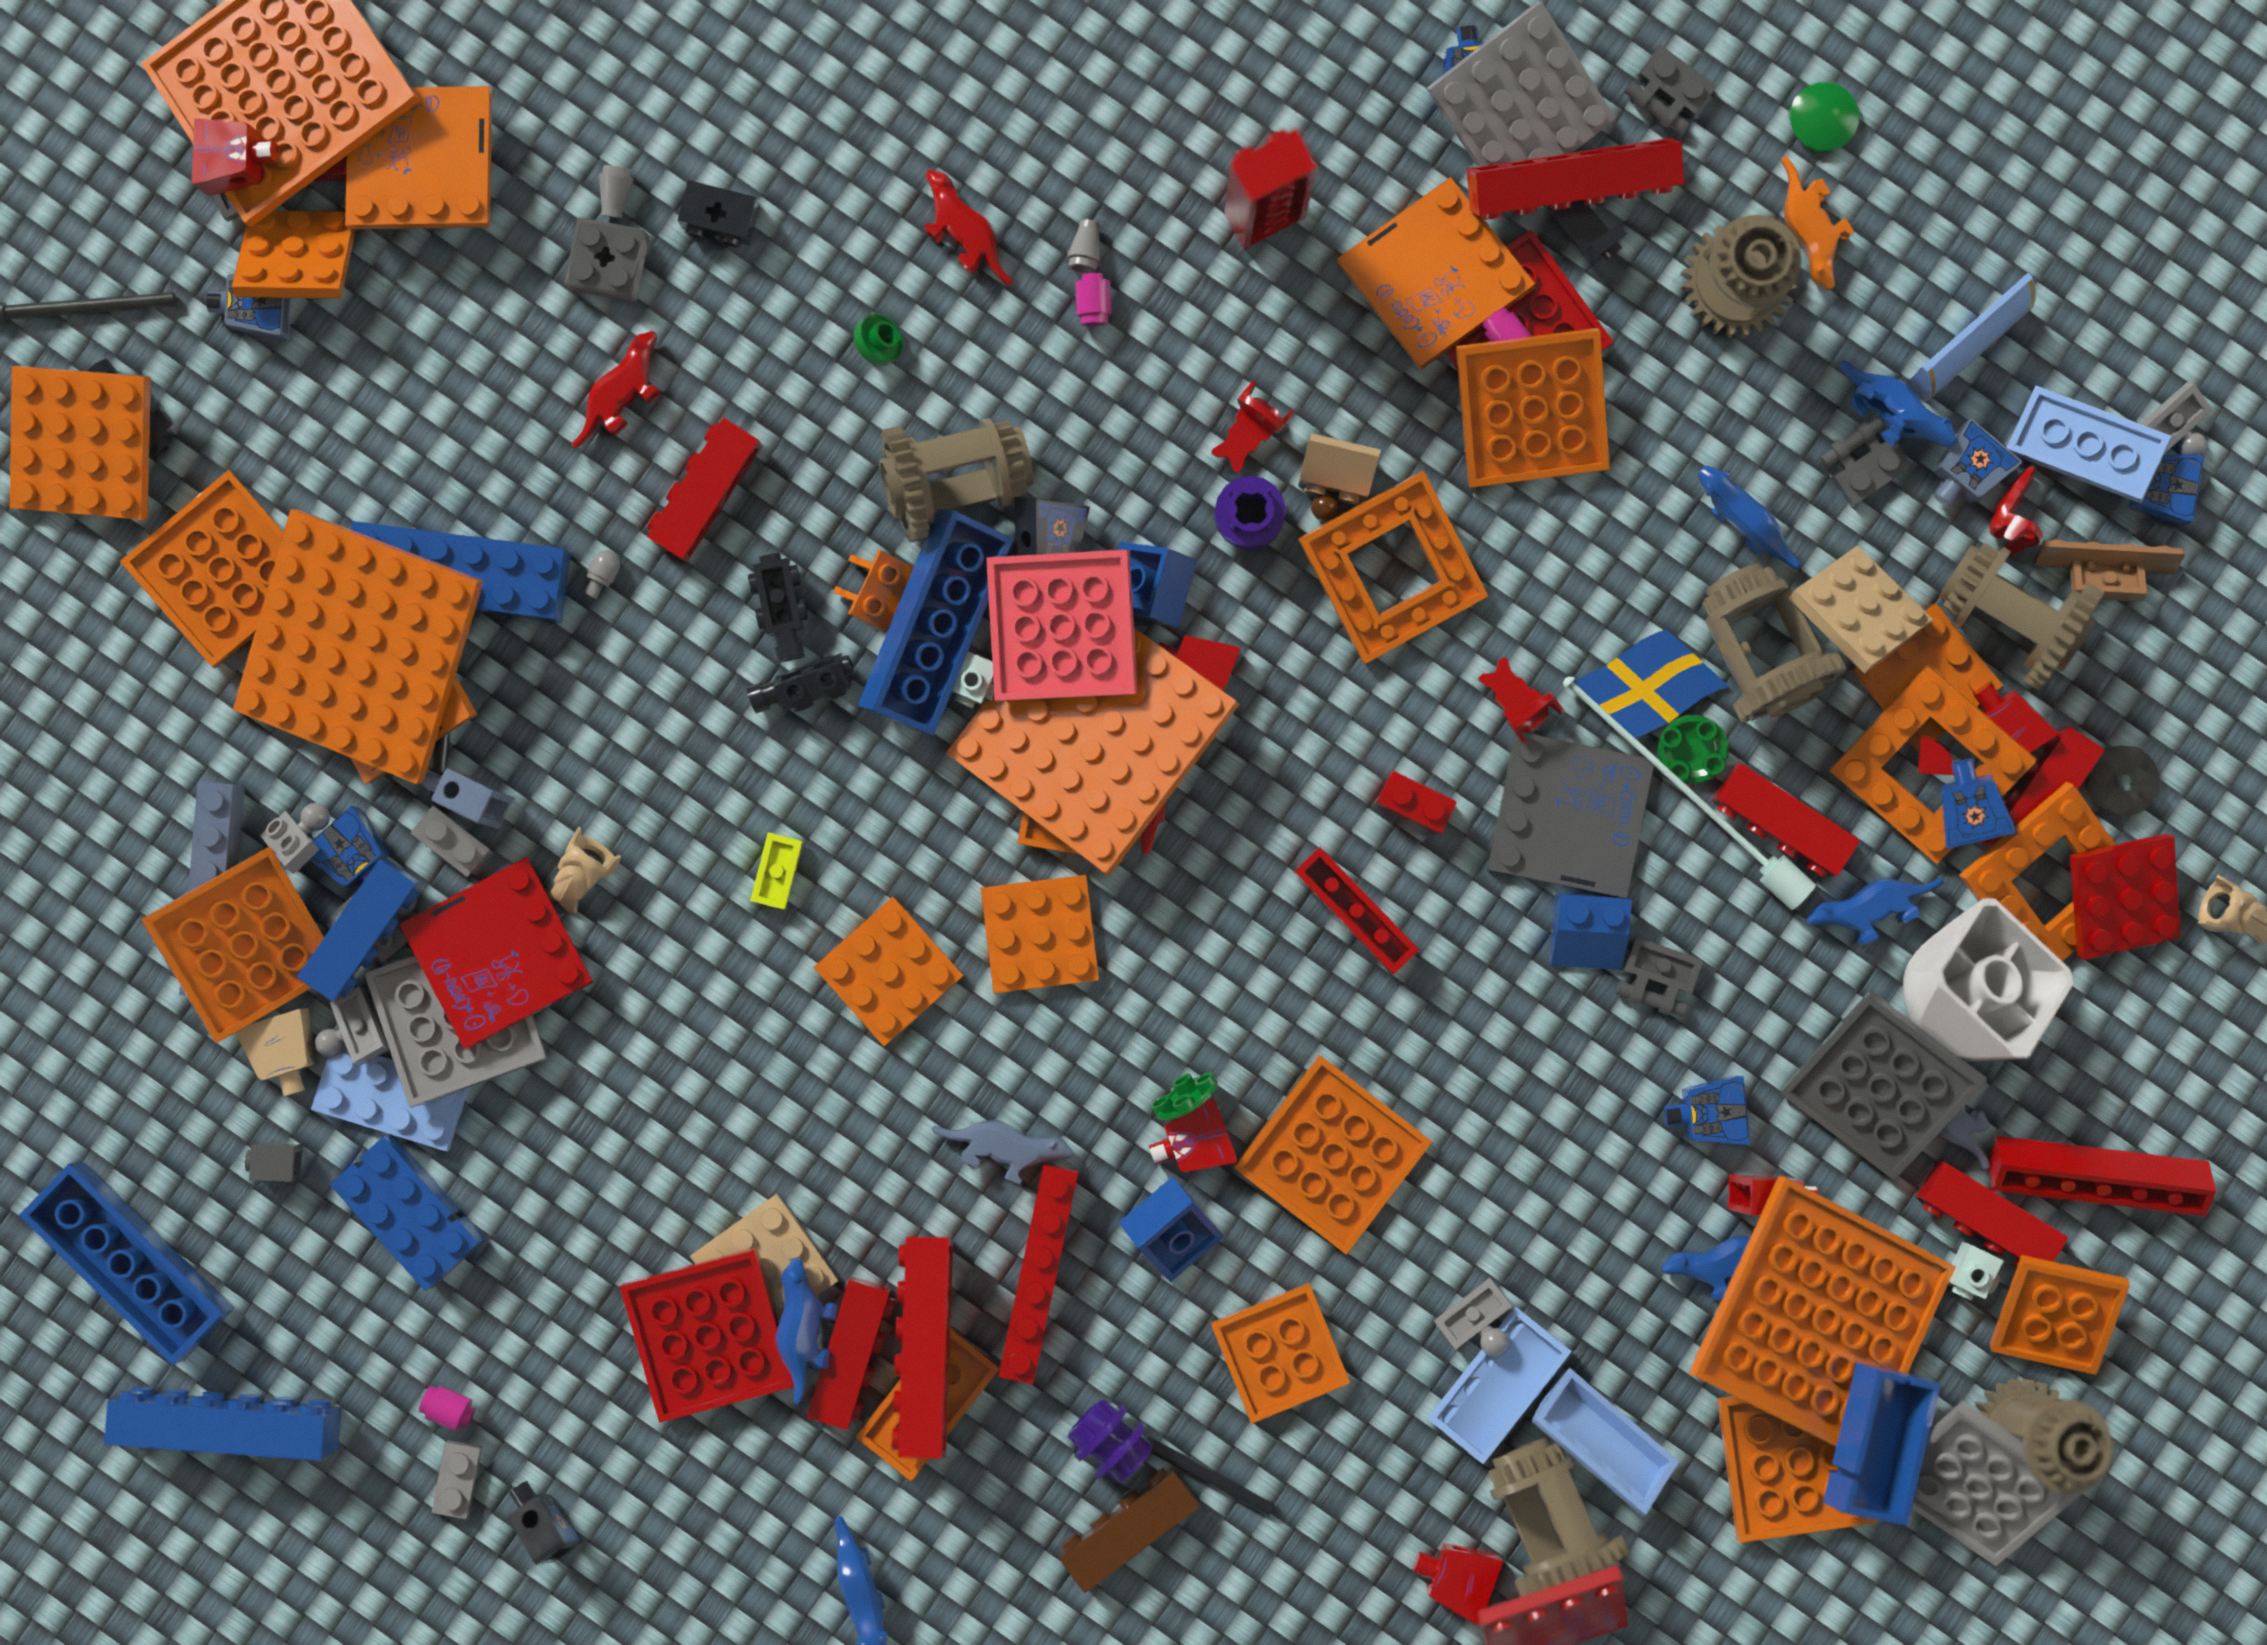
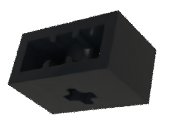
M688 180L677 221L685 229V234L705 239L706 235L718 237L719 242L724 245L739 248L740 243L746 245L751 243L760 203L757 197ZM719 210H722L726 217L718 218L717 223H715L711 214L718 215Z

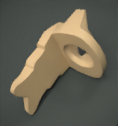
M578 827L566 848L565 855L560 859L558 865L560 871L554 878V887L547 892L550 900L558 901L568 913L575 915L579 899H582L586 895L587 890H590L599 879L606 878L615 872L621 856L617 855L615 857L602 844L582 835L581 827ZM582 849H589L598 853L603 859V864L591 856H587Z
M2217 875L2216 882L2210 886L2202 899L2198 914V924L2207 931H2231L2255 937L2258 944L2264 945L2267 940L2266 906L2258 903L2257 898L2252 893L2245 892L2238 885ZM2228 894L2231 897L2229 907L2220 919H2214L2210 914L2213 900L2219 895Z

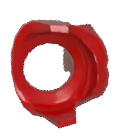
M1254 381L1249 384L1237 399L1240 409L1235 416L1236 422L1228 430V437L1211 451L1215 457L1229 459L1232 469L1236 473H1240L1247 455L1254 453L1262 441L1266 442L1274 433L1280 432L1294 413L1291 410L1282 418L1279 412L1265 400L1258 397L1251 398V394L1256 387Z
M2034 466L2024 470L2011 483L2009 489L1997 505L1995 515L1989 525V532L1994 538L2008 539L2005 548L2011 551L2009 553L2011 557L2025 548L2039 545L2043 537L2041 529L2035 523L2015 515L2024 495L2035 479L2033 475L2035 471Z
M1502 657L1498 661L1494 673H1486L1478 677L1479 682L1490 688L1495 694V701L1504 709L1503 715L1508 721V725L1524 744H1527V741L1522 732L1532 731L1548 716L1549 706L1560 715L1565 712L1550 691L1541 695L1534 688L1530 689L1522 678L1516 677L1506 657Z

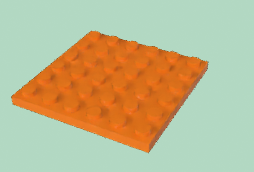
M224 0L141 63L192 143L195 118L244 122L261 133L263 141L274 140L277 143L279 159L273 163H262V180L259 184L225 192L244 223L249 227L255 225L420 101L353 0Z
M290 509L233 710L412 783H423L484 581L302 510Z
M1135 628L1136 694L995 701V696L993 695L992 701L987 699L946 752L947 755L1108 876L1111 875L1239 706L1236 700Z
M1779 1176L1689 1374L1837 1446L1856 1362L1908 1373L1956 1266L1786 1177Z

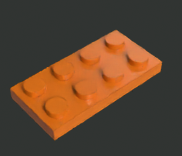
M947 1327V1329H950L948 1435L995 1376L1000 1366L954 1329ZM900 1379L855 1437L909 1481H912L929 1458H898V1450H892V1428H899V1413H893L894 1391H900Z

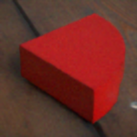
M1921 736L1918 773L1954 775L1951 766L1954 762L1947 749L1935 739Z

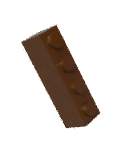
M1174 1466L1167 1472L1164 1468L1156 1471L1147 1479L1149 1483L1147 1487L1139 1493L1133 1489L1118 1501L1120 1505L1118 1509L1110 1515L1107 1511L1102 1512L1089 1523L1092 1527L1082 1536L1076 1532L1061 1544L1063 1550L1059 1553V1560L1084 1594L1200 1507L1199 1500Z

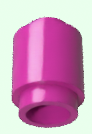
M1101 273L1083 274L1082 280L1075 282L1076 316L1080 317V325H1107L1108 316L1112 315L1110 280L1103 279V274Z
M1505 307L1493 313L1482 324L1487 330L1485 335L1491 342L1532 337L1514 312L1509 313Z
M432 1385L425 1392L419 1406V1412L425 1414V1419L455 1432H458L461 1427L467 1428L476 1409L471 1407V1398L446 1387L439 1386L436 1388Z

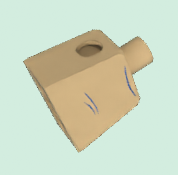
M309 1008L297 1009L249 1024L236 1032L260 1081L278 1077L284 1097L305 1090L299 1070L316 1065Z

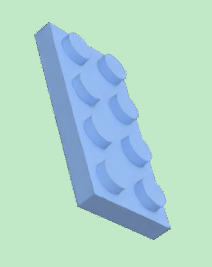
M2035 386L2008 443L2007 449L2019 458L2142 503L2171 441V435Z
M344 1044L339 1054L334 1057H327L311 1110L440 1150L449 1151L469 1088L410 1108L392 1058L379 1055L367 1063L358 1066L352 1063L346 1044Z

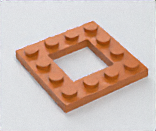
M1420 471L1298 538L1301 547L1364 664L1488 597L1425 471ZM1408 521L1439 582L1378 614L1347 554Z
M1927 664L1830 767V772L1933 862L1938 864L1952 849L1947 848L1945 843L1943 804L1933 812L1882 768L1929 717H1932L1978 757L1982 763L1976 768L1977 777L1992 774L2001 796L2037 760Z
M2068 782L2063 784L2014 827L2016 833L2003 836L1959 874L1978 902L1987 898L1996 899L2061 961L2077 949L2073 901L2044 926L2012 883V880L2062 837L2074 854L2116 845L2075 786Z

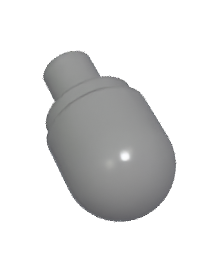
M601 551L594 556L587 570L588 574L586 577L590 578V581L584 591L586 595L597 599L603 586L609 587L610 584H613L620 569V560L616 554L611 551Z

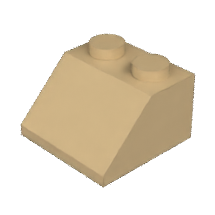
M1311 433L1298 485L1304 486V492L1317 496L1329 492L1339 495L1338 500L1358 505L1360 500L1366 501L1369 496L1381 450Z

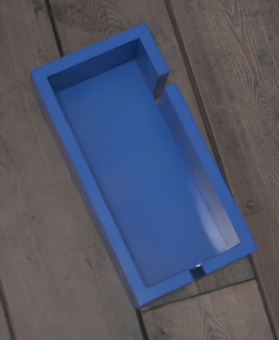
M392 1134L380 1138L359 1157L361 1161L353 1163L330 1184L335 1192L424 1291L435 1287L487 1240L466 1215L456 1219L454 1222L449 1219V1217L456 1215L461 1209Z
M1856 1362L1832 1464L1838 1466L1837 1472L1830 1471L1823 1503L1847 1514L1904 1526L1908 1525L1941 1387L1940 1383L1918 1375Z

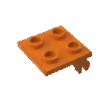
M881 550L877 551L873 562L851 554L848 559L849 562L869 571L858 595L838 586H835L833 593L853 602L848 612L849 615L887 633L914 567Z

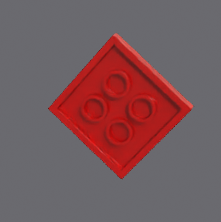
M2166 833L2070 855L2078 957L2086 960L2181 938L2174 836Z

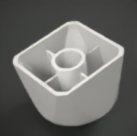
M1987 898L1980 900L1951 921L1915 952L1905 969L1903 996L1910 1020L1962 1060L1974 1062L2029 1057L2073 986L2071 970L1996 899Z

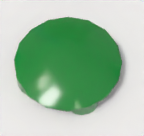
M1817 82L1805 87L1795 97L1788 111V117L1795 136L1812 152L1822 153L1843 147L1854 137L1859 125V108L1854 97L1844 87L1832 82Z
M1685 715L1673 720L1663 730L1658 742V757L1660 761L1686 784H1702L1714 779L1723 771L1729 756V743L1723 729L1715 721L1702 715Z
M1207 1072L1194 1079L1191 1074L1182 1075L1173 1082L1174 1090L1168 1095L1156 1099L1151 1104V1108L1159 1120L1167 1121L1183 1117L1198 1109L1209 1099L1216 1090L1218 1081L1212 1072Z

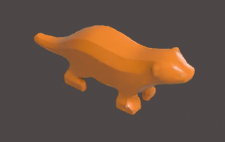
M1785 156L1781 159V163L1788 175V192L1784 209L1786 226L1794 234L1798 243L1807 254L1813 282L1826 291H1830L1835 286L1833 261L1839 239L1842 241L1848 239L1854 231L1846 218L1839 221L1836 225H1832L1828 214L1821 208L1820 202L1825 200L1824 197L1831 194L1824 180L1821 178L1811 182L1807 190L1804 191L1796 168L1791 160Z

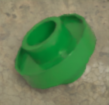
M875 313L869 314L856 324L854 342L864 359L877 366H886L900 357L903 350V339L900 330L892 320L884 315Z

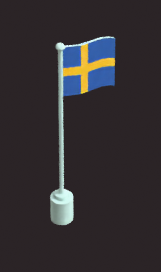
M1668 630L1657 632L1640 640L1606 666L1574 680V677L1564 679L1563 686L1565 689L1569 687L1763 864L1759 870L1763 874L1760 882L1789 909H1795L1808 897L1816 886L1809 877L1784 855L1779 859L1775 856H1772L1769 860L1765 858L1636 739L1668 724L1702 698L1718 690L1730 687Z

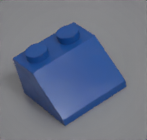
M1120 541L1118 550H1130L1133 618L1153 624L1179 628L1197 560L1169 548Z
M1556 894L1550 965L1622 970L1630 933L1632 899Z
M1171 1177L1119 1222L1136 1247L1169 1282H1172L1224 1237L1221 1231L1174 1177Z

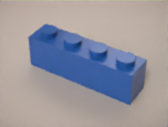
M386 858L379 859L300 971L297 978L332 1002L337 1000L340 995L346 998L358 982L353 977L362 966L367 969L377 956L379 951L374 947L380 938L384 937L387 940L398 926L399 921L395 917L403 907L408 910L419 896L420 892L415 889L420 881Z

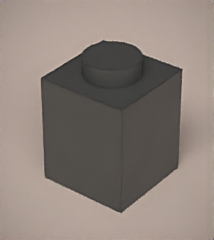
M265 1142L251 1144V1150H248L245 1156V1170L249 1172V1180L280 1182L301 1180L303 1144Z

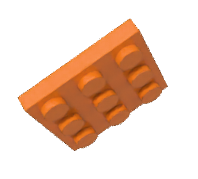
M273 210L252 227L246 224L232 283L234 296L342 299L356 229H348L346 227L345 212Z
M1936 603L1925 610L1933 620L1924 630L1865 674L1857 666L1851 670L1883 710L1894 701L1927 664L1976 707L1980 704L1973 696L1975 691L1989 682L1992 683L1996 690L2003 686ZM1929 717L1908 741L1919 753L1921 736L1937 740L1947 730L1932 717Z
M1086 875L981 888L993 993L1099 980Z
M894 896L814 966V969L883 1046H886L964 976Z
M2021 1255L1989 1343L1991 1352L2096 1375L2130 1287L2128 1278Z
M1309 1282L1210 1322L1251 1424L1350 1384Z

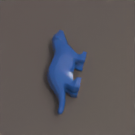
M1846 360L1840 362L1843 372L1858 386L1855 391L1856 394L1851 399L1850 406L1861 416L1867 412V408L1875 413H1879L1880 417L1891 426L1889 430L1881 434L1882 438L1891 447L1896 445L1900 437L1925 439L1942 447H1954L1957 438L1951 420L1947 417L1941 418L1929 411L1908 384L1886 375L1863 372Z
M1708 465L1701 468L1698 472L1700 483L1707 492L1706 495L1711 497L1712 503L1715 506L1711 513L1721 522L1727 520L1747 539L1744 543L1756 554L1766 551L1794 570H1798L1801 567V562L1790 550L1779 524L1771 513L1739 485L1730 481L1729 471H1721Z
M1938 878L1927 884L1916 885L1896 879H1877L1870 882L1851 898L1817 904L1807 916L1806 922L1811 926L1829 924L1852 929L1859 934L1856 939L1859 945H1866L1879 938L1877 931L1872 926L1873 923L1882 921L1893 913H1899L1896 916L1898 923H1907L1920 916L1919 908L1910 902L1909 897L1929 893L1943 885L1944 880Z
M1731 1237L1706 1252L1675 1253L1661 1266V1269L1665 1274L1690 1276L1711 1285L1710 1296L1715 1301L1723 1299L1728 1288L1726 1281L1732 1279L1751 1237Z
M794 1258L784 1269L781 1276L785 1306L776 1333V1343L781 1359L793 1379L794 1404L800 1405L806 1388V1368L825 1369L828 1367L830 1350L822 1349L819 1353L816 1340L819 1336L822 1319L830 1321L836 1319L838 1304H824L819 1301L809 1285L803 1261L799 1258Z
M842 1516L835 1519L838 1542V1556L836 1557L838 1579L852 1622L859 1633V1639L856 1641V1644L887 1645L886 1636L888 1633L883 1630V1609L886 1607L882 1594L877 1592L869 1567L872 1563L867 1548H859Z

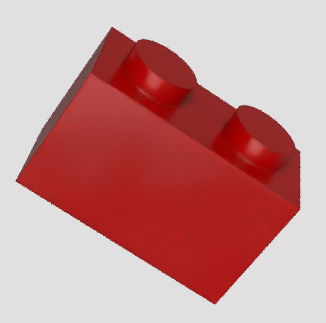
M1391 771L1375 805L1439 835L1442 834L1457 801L1400 773Z

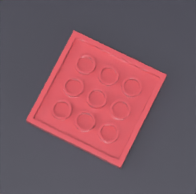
M1130 550L986 558L995 701L1137 693Z

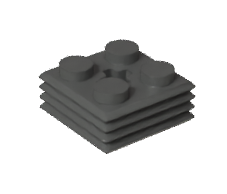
M579 217L576 221L564 284L571 291L636 302L649 235L644 229ZM606 253H610L615 260L614 262H608L606 267H603L599 259L605 256Z

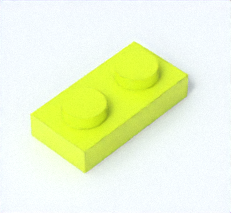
M767 833L750 901L786 910L804 841Z

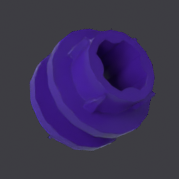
M1246 476L1233 480L1223 488L1217 498L1214 518L1217 530L1226 542L1235 548L1251 551L1264 548L1276 539L1284 525L1286 508L1283 496L1274 484L1264 478ZM1241 502L1245 504L1258 503L1264 509L1263 522L1259 525L1256 523L1242 524L1235 517L1236 506Z
M1100 1399L1097 1400L1068 1432L1069 1435L1067 1437L1079 1448L1074 1457L1080 1462L1090 1454L1099 1463L1093 1471V1475L1097 1479L1106 1474L1114 1482L1123 1483L1135 1472L1152 1451L1153 1445L1142 1435L1146 1425L1139 1421L1130 1428L1121 1420L1128 1411V1408L1123 1403L1114 1408L1104 1399L1102 1401Z

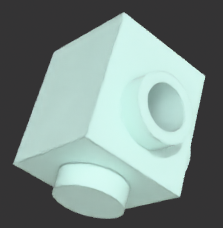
M971 652L967 653L951 692L956 694L954 701L972 709L975 703L982 706L986 699L992 701L994 695L992 661Z
M1962 1242L1952 1262L1956 1266L1949 1283L1954 1285L1952 1292L1972 1301L1974 1295L1986 1299L1988 1293L1992 1294L1998 1286L2000 1280L1998 1271L2003 1260L1973 1245Z

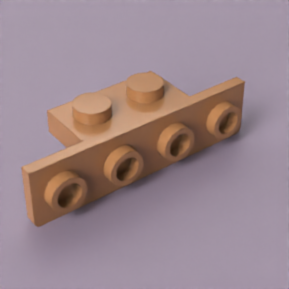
M2051 540L2042 542L2034 558V566L2070 568L2071 588L2081 593L2087 583H2090L2104 591L2101 599L2143 602L2147 596L2145 572L2175 574L2185 557L2183 548H2171L2164 545L2150 547L2135 546L2134 544L2114 545L2100 544L2098 542L2078 543Z

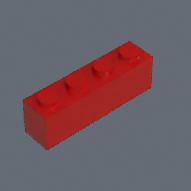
M724 417L719 424L714 422L708 429L704 440L707 441L700 454L695 452L690 457L685 467L688 473L681 483L677 481L673 484L666 496V500L669 501L662 513L657 511L647 525V529L650 531L647 537L651 541L686 563L694 554L763 446L757 438Z
M2071 726L2061 727L2058 730L2055 729L2058 735L2042 745L2046 749L2023 775L2026 778L2020 787L2011 789L2004 799L2014 827L2066 782L2073 784L2078 790L2105 749ZM2003 836L1983 840L1981 844L1990 849Z
M1742 763L1733 765L1711 799L1719 805L1716 810L1733 821L1736 817L1749 824L1746 829L1762 840H1765L1766 836L1778 843L1776 847L1778 851L1791 859H1795L1796 856L1808 862L1806 868L1810 872L1823 879L1826 875L1829 877L1838 876L1860 842L1858 838Z
M1318 847L1292 872L1390 974L1394 975L1420 950L1321 847Z
M1936 1161L1915 1196L1925 1202L1922 1206V1209L1939 1219L1945 1214L1955 1220L1952 1227L1969 1237L1976 1233L1986 1239L1983 1246L2000 1256L2006 1251L2016 1257L2013 1263L2018 1266L2021 1255L2055 1262L2069 1238L1946 1162Z
M853 1276L848 1280L827 1350H830L828 1367L820 1371L806 1418L845 1430L849 1429L852 1421L859 1422L864 1402L858 1399L862 1387L869 1388L875 1370L874 1367L869 1366L872 1353H880L885 1333L879 1332L883 1318L890 1320L896 1299L890 1298L892 1288Z

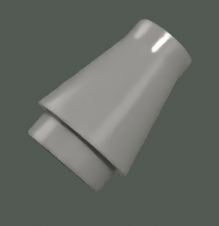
M603 165V172L599 173L602 216L622 218L634 178H631L632 169Z
M1088 219L1079 222V228L1066 257L1067 262H1069L1068 269L1080 275L1096 273V268L1101 265L1100 224L1098 222Z

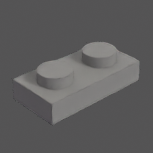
M433 805L410 832V834L466 877L489 851L485 845Z
M451 1440L445 1442L431 1513L462 1519L469 1518L483 1446Z

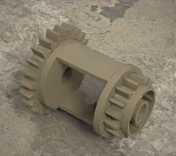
M1749 215L1738 218L1729 223L1724 229L1719 225L1714 229V238L1706 232L1701 237L1703 245L1695 242L1691 247L1696 256L1687 255L1684 259V262L1691 268H1685L1680 272V276L1689 279V281L1681 285L1680 290L1689 291L1691 294L1683 303H1694L1696 306L1690 314L1691 317L1702 314L1704 318L1701 322V327L1706 326L1711 321L1714 323L1713 334L1716 335L1724 327L1726 328L1727 338H1731L1736 329L1739 330L1741 337L1745 338L1749 333L1750 327L1758 335L1763 331L1762 323L1771 328L1775 324L1772 315L1781 318L1786 313L1780 305L1789 306L1792 303L1793 299L1787 293L1793 292L1796 289L1797 285L1795 283L1801 270V250L1794 234L1780 221L1764 215Z
M990 418L979 421L977 429L916 443L913 437L906 438L902 426L882 430L881 442L884 458L880 459V471L883 487L891 513L894 518L900 519L902 530L904 529L905 537H907L910 543L928 539V525L934 523V515L938 508L959 510L996 501L1000 507L1011 505L1012 498L1026 495L1027 486L1033 485V468L1024 434L1019 426L1013 427L1010 425L1009 420L993 423ZM984 462V470L928 482L927 475Z
M1985 542L1980 549L1971 545L1938 595L1945 600L1941 608L1956 617L1954 623L1961 627L1976 606L2034 641L2036 644L2023 663L2025 667L2029 668L2023 681L2040 690L2055 668L2061 672L2066 668L2096 622L2090 615L2101 600L2104 591L2087 583L2081 593L2073 589L2060 608L2056 610L1997 574L2011 552L2010 550L2002 547L1999 552Z
M1755 563L1732 572L1707 588L1706 593L1708 597L1702 603L1708 614L1705 623L1743 695V698L1733 704L1741 722L1754 721L1768 714L1770 718H1774L1797 709L1826 691V684L1837 680L1836 678L1842 676L1847 671L1839 653L1823 654L1802 611L1789 599L1792 592L1786 580H1778L1772 568L1768 567L1763 570L1760 563ZM1774 603L1801 657L1791 660L1756 678L1746 656L1751 654V648L1747 642L1738 643L1730 625L1744 620Z
M2009 1379L2008 1386L2003 1383H1996L1997 1393L1984 1391L1987 1403L1978 1401L1974 1403L1985 1417L2020 1441L2023 1438V1455L2026 1465L2033 1477L2046 1488L2061 1493H2079L2098 1484L2104 1474L2109 1473L2108 1466L2110 1461L2115 1458L2112 1454V1446L2115 1444V1440L2111 1439L2110 1427L2107 1426L2102 1416L2091 1406L2079 1401L2057 1399L2059 1396L2058 1390H2047L2046 1383L2036 1382L2034 1384V1380L2022 1379L2021 1382L2020 1380Z
M1548 1436L1516 1448L1492 1460L1495 1468L1488 1473L1495 1488L1490 1490L1493 1500L1501 1497L1504 1498L1531 1561L1523 1567L1525 1575L1514 1581L1520 1597L1606 1569L1605 1566L1611 1565L1629 1554L1622 1536L1609 1539L1606 1532L1596 1534L1568 1470L1576 1465L1573 1456L1566 1457L1563 1448L1556 1442L1551 1444ZM1535 1484H1537V1486H1538V1488H1539V1491H1540V1493H1541V1495H1542V1498H1543V1500H1544V1502H1545V1505H1546V1507H1547V1509H1548V1512H1549V1514H1550V1516H1551V1518H1552V1521H1553V1523H1554V1525H1555V1528H1556V1530H1557V1532H1558V1535H1559V1537H1560V1539H1561V1542H1562V1544H1563V1546H1564L1563 1548H1562V1546H1561V1544H1560V1541H1559V1539H1558V1537H1557V1534H1556V1532H1555V1530H1554V1528H1553V1525H1552V1523H1551V1521H1550V1518H1549V1516H1548V1514H1547V1511H1546V1509H1545V1507H1544V1504H1543V1502H1542V1500H1541V1498H1540V1495H1539V1493H1538V1491H1537V1488H1536Z

